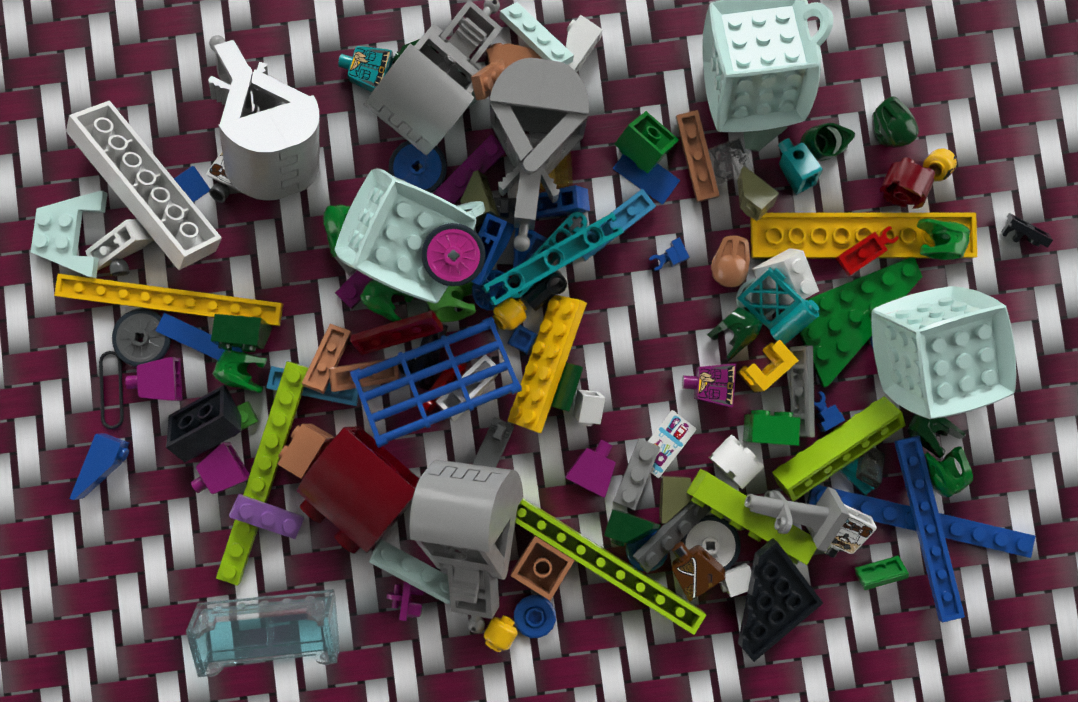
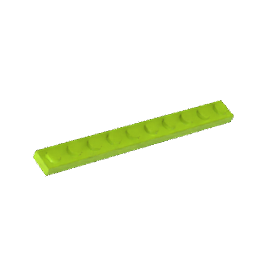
M290 361L286 362L245 487L244 496L267 503L279 466L278 462L281 459L278 456L286 445L304 390L302 381L308 371V367ZM235 519L216 579L237 586L241 583L259 527Z

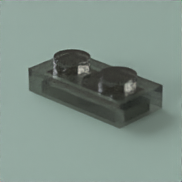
M872 448L861 455L858 459L856 478L877 489L882 483L885 454L877 448Z

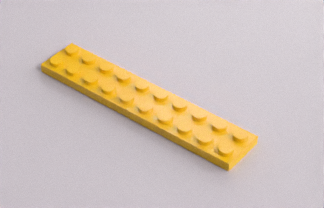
M766 213L758 221L751 217V259H771L789 248L803 250L806 259L836 258L873 232H876L879 236L881 230L888 226H891L892 229L887 232V237L892 239L898 236L899 239L893 244H885L888 251L877 258H929L920 254V248L924 244L934 247L935 243L926 231L917 227L920 219H933L943 222L952 221L968 227L970 230L969 244L962 258H976V213Z

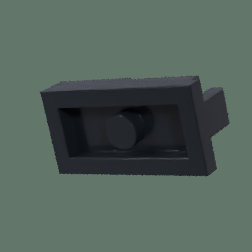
M1011 213L1007 215V224L1001 231L1004 237L1009 232L1015 230L1016 233L1012 240L1016 243L1019 242L1024 234L1028 237L1027 241L1038 247L1041 244L1048 248L1052 243L1053 239L1049 233Z

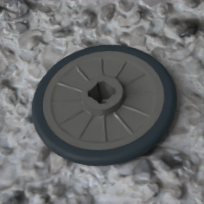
M135 309L125 313L117 321L112 332V345L115 353L123 362L137 367L140 364L160 360L166 355L170 347L171 338L155 331L162 316L153 310ZM140 334H144L143 342H139Z

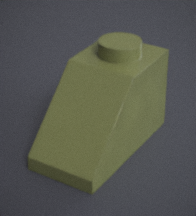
M743 166L737 180L740 208L747 216L758 221L775 205L779 192Z
M478 170L473 172L460 201L461 204L475 201L484 203L485 212L476 217L475 226L483 224L487 213L499 217L487 176Z
M661 476L659 521L661 523L670 521L690 502L691 495L686 492L692 484L691 478Z

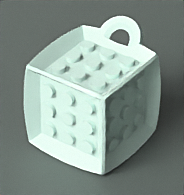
M719 0L709 5L703 29V69L708 104L717 131H760L800 123L807 119L813 107L820 81V46L828 38L833 27V14L827 6L818 2L808 4L807 0ZM816 16L820 19V28L811 37L807 19Z
M376 168L371 170L348 211L335 246V252L341 262L397 291L435 304L438 303L448 286L438 283L426 272L421 256L423 243L435 228L444 224L458 223L474 230L476 217L485 212L484 203L475 201L456 206L430 192L394 177L382 169ZM451 250L448 256L452 260H456L459 254L455 250Z
M951 286L911 294L872 310L873 349L883 391L893 401L908 411L928 419L942 418L982 408L1015 393L1016 355L1011 322L1006 306L993 297L976 290Z

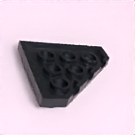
M774 538L755 552L738 644L753 662L823 604L822 600Z

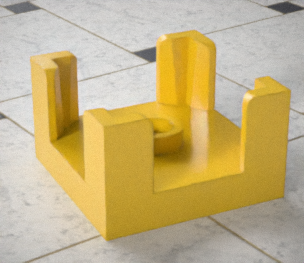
M778 340L775 344L771 342L763 348V353L771 360V363L762 371L756 364H751L749 367L743 366L737 371L738 375L754 393L765 391L799 361L781 340Z

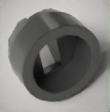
M216 183L209 190V194L217 202L223 203L228 198L230 189L226 184Z
M116 258L110 263L111 276H123L130 273L128 263L123 259Z

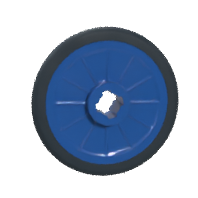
M406 141L394 150L389 161V174L430 193L440 187L447 172L445 156L438 146H435L428 155H425L409 141ZM420 164L422 168L416 172L413 167Z

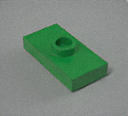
M899 555L855 568V573L864 590L909 578V573Z

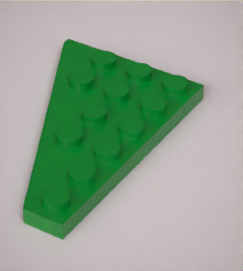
M915 258L905 259L806 299L808 301L812 300L818 305L819 316L799 334L804 346H813V367L822 387L830 385L872 336V310L888 302L905 297L923 277Z

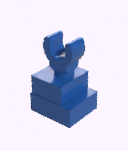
M680 237L671 241V248L665 250L664 254L652 255L649 258V261L653 259L660 261V265L655 267L654 271H659L668 261L673 267L690 258Z
M822 391L818 392L820 401L818 403L814 401V406L819 411L816 415L820 422L816 425L820 432H824L845 421L836 405L827 407L825 394Z

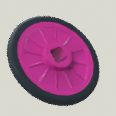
M458 223L441 225L435 228L423 243L421 255L423 266L429 276L440 284L446 286L465 285L474 280L484 266V244L479 235L468 226ZM451 250H455L459 254L456 260H452L448 256Z

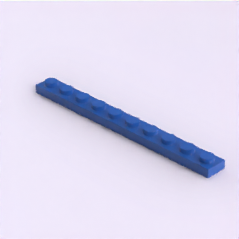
M817 485L811 489L807 504L816 505L827 487ZM835 489L843 504L871 516L873 521L916 531L910 506ZM939 513L944 536L947 539L1024 557H1032L1035 535Z

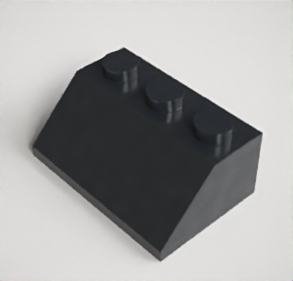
M225 385L169 415L166 448L184 463L241 432V414Z

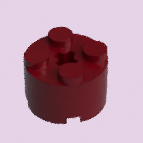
M902 158L901 161L890 165L881 185L880 193L883 191V197L899 207L906 208L908 204L914 205L912 209L921 208L925 204L934 183L935 171L915 164V161L910 158Z

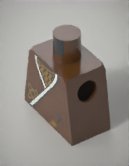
M679 542L671 550L677 557L672 562L673 573L689 601H692L726 579L725 568L700 545H696L688 550L683 542Z

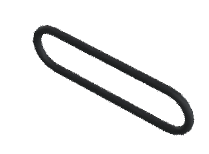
M107 351L99 359L101 421L108 429H116L121 426L124 419L122 361L114 351ZM108 354H113L118 359L120 421L114 426H110L105 422L103 359Z

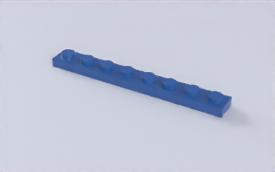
M920 436L895 440L894 443L938 619L943 623L964 618L965 615Z

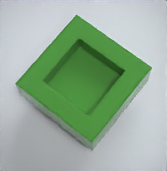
M249 401L237 406L241 414V431L259 422Z

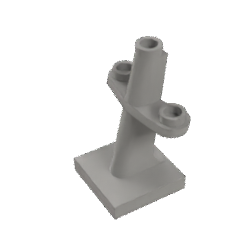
M827 487L816 505L787 501L780 491L777 490L767 491L764 497L748 494L744 502L745 507L749 508L751 512L776 518L774 527L780 534H787L792 527V522L806 526L817 549L826 552L850 516L836 490Z

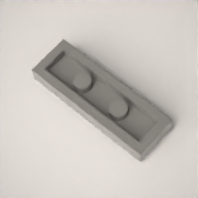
M638 438L613 500L614 502L633 510L636 509L659 452V446Z

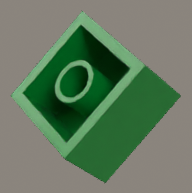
M751 410V414L744 415L743 441L799 446L800 417H793V412H774V416H772L770 411Z

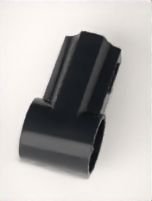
M557 270L541 279L523 297L537 311L554 295L563 293L566 290L567 281L561 272ZM554 278H559V282L556 285H550Z

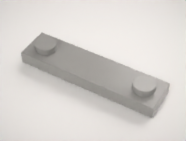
M813 346L790 347L792 354L799 360L790 368L791 412H793V417H800L799 437H815Z

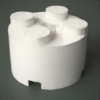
M732 434L709 457L741 489L764 467L756 458V455L747 447L741 446V443Z

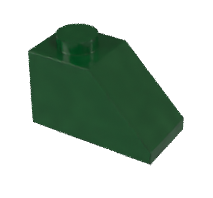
M612 509L604 536L611 538V543L624 546V543L633 544L658 531L661 525L623 511Z

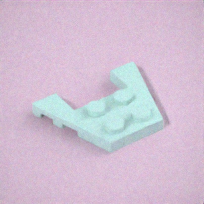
M97 191L37 208L31 253L88 277L96 278L99 259L89 256H77L82 213H105L107 193Z

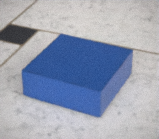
M519 325L515 328L507 344L527 354L538 334Z

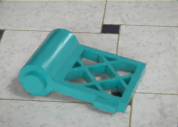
M769 267L737 299L770 330L771 335L776 341L781 340L786 345L819 316V307L814 301L803 299L784 281L786 276L777 268L773 270ZM770 276L776 282V289H764L763 280ZM749 293H760V303H751L746 296ZM763 293L776 294V304H764ZM780 294H789L794 301L790 305L780 304ZM764 308L776 309V317L770 321L764 315Z

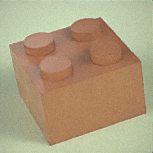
M314 424L298 425L291 434L293 439L289 446L286 445L281 450L278 456L281 458L278 465L302 479L335 437Z
M533 535L511 571V577L551 600L575 560L536 535Z

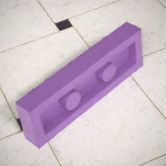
M238 494L229 514L230 518L296 539L304 521L302 515Z

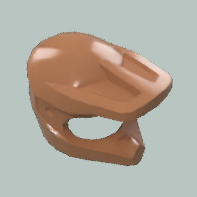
M726 236L722 239L711 264L712 276L720 285L736 287L746 280L750 263L749 242L747 239L740 236Z

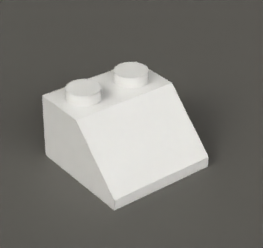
M789 248L752 268L756 279L769 267L773 270L777 268L786 276L784 281L803 299L819 292L803 250ZM768 276L763 280V288L776 289V282ZM763 293L766 304H776V294ZM780 294V304L789 305L794 301L789 294Z

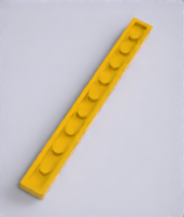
M65 274L57 275L54 294L57 297L214 317L215 314L262 318L269 325L280 326L283 304L277 302Z

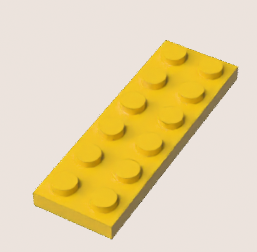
M554 295L548 302L545 316L540 325L539 333L520 384L522 391L516 395L508 422L542 433L582 319L586 302Z

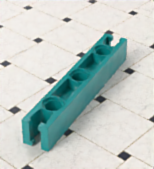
M610 213L483 285L482 288L486 294L490 292V286L499 282L502 283L503 288L506 290V293L496 299L494 296L490 298L492 306L499 304L624 233L621 227L612 228L614 233L605 236L600 228V225L606 221L612 220L614 222L617 220L614 213ZM589 231L596 234L597 240L595 243L588 241L587 233ZM550 253L555 254L558 258L555 266L548 263L547 257ZM511 275L516 276L519 280L516 288H511L507 283V279Z

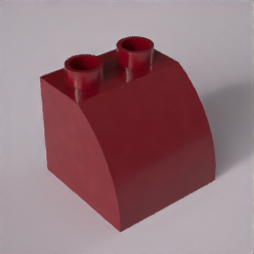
M360 426L343 427L312 465L296 491L305 498L300 504V508L308 517L317 523H321L327 518L340 529L334 537L341 546L353 554H356L360 548L368 553L412 504L413 495L420 478L383 446L378 448L375 439Z

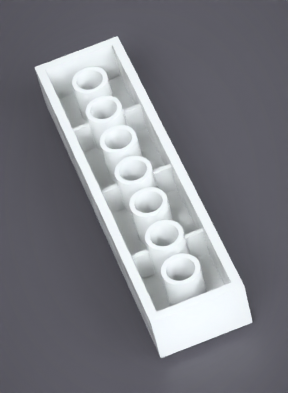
M110 100L69 115L66 128L67 134L178 270L216 252L222 237Z

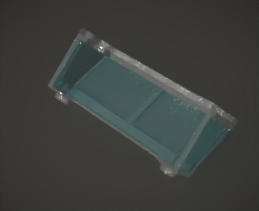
M334 589L198 603L186 630L197 676H216L223 670L224 665L307 656H315L316 662L323 665L337 663L340 643Z

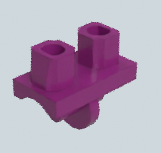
M404 581L403 593H400L401 585L395 584L394 592H387L386 598L393 600L392 608H399V601H402L399 620L406 621L408 617H420L423 603L411 602L412 594L423 595L424 591Z

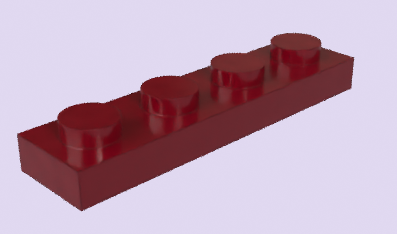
M433 310L353 334L351 335L350 342L361 355L442 332L443 324Z

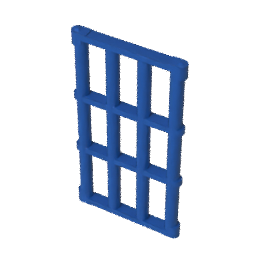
M492 317L451 335H443L438 340L405 353L399 352L397 356L364 369L358 368L350 372L378 448L387 445L389 441L424 427L430 428L434 423L467 410H475V407L512 393L513 395L522 391V386L515 376L496 329L495 320ZM488 329L492 330L496 341L456 357L453 356L450 344ZM445 347L449 356L448 360L418 372L410 373L407 361ZM498 349L500 350L504 362L467 377H461L458 365ZM402 364L406 374L405 377L363 392L360 379ZM450 368L454 369L458 380L421 395L418 394L414 382ZM508 370L513 383L470 399L466 386ZM410 384L414 395L413 398L373 414L371 413L367 401ZM462 389L466 399L465 402L430 416L426 415L423 403ZM418 406L422 419L379 435L375 422Z

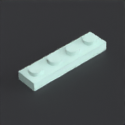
M518 2L500 10V19L542 59L559 61L566 65L573 62L574 55Z
M382 539L377 542L370 558V563L444 603H450L448 575Z

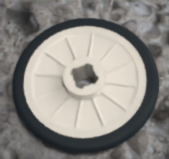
M706 515L680 541L684 543L688 550L696 545H700L725 568V571L730 569L737 561L741 548L740 538L735 527L730 525L726 519H720L715 515ZM714 541L715 548L707 549L706 542Z

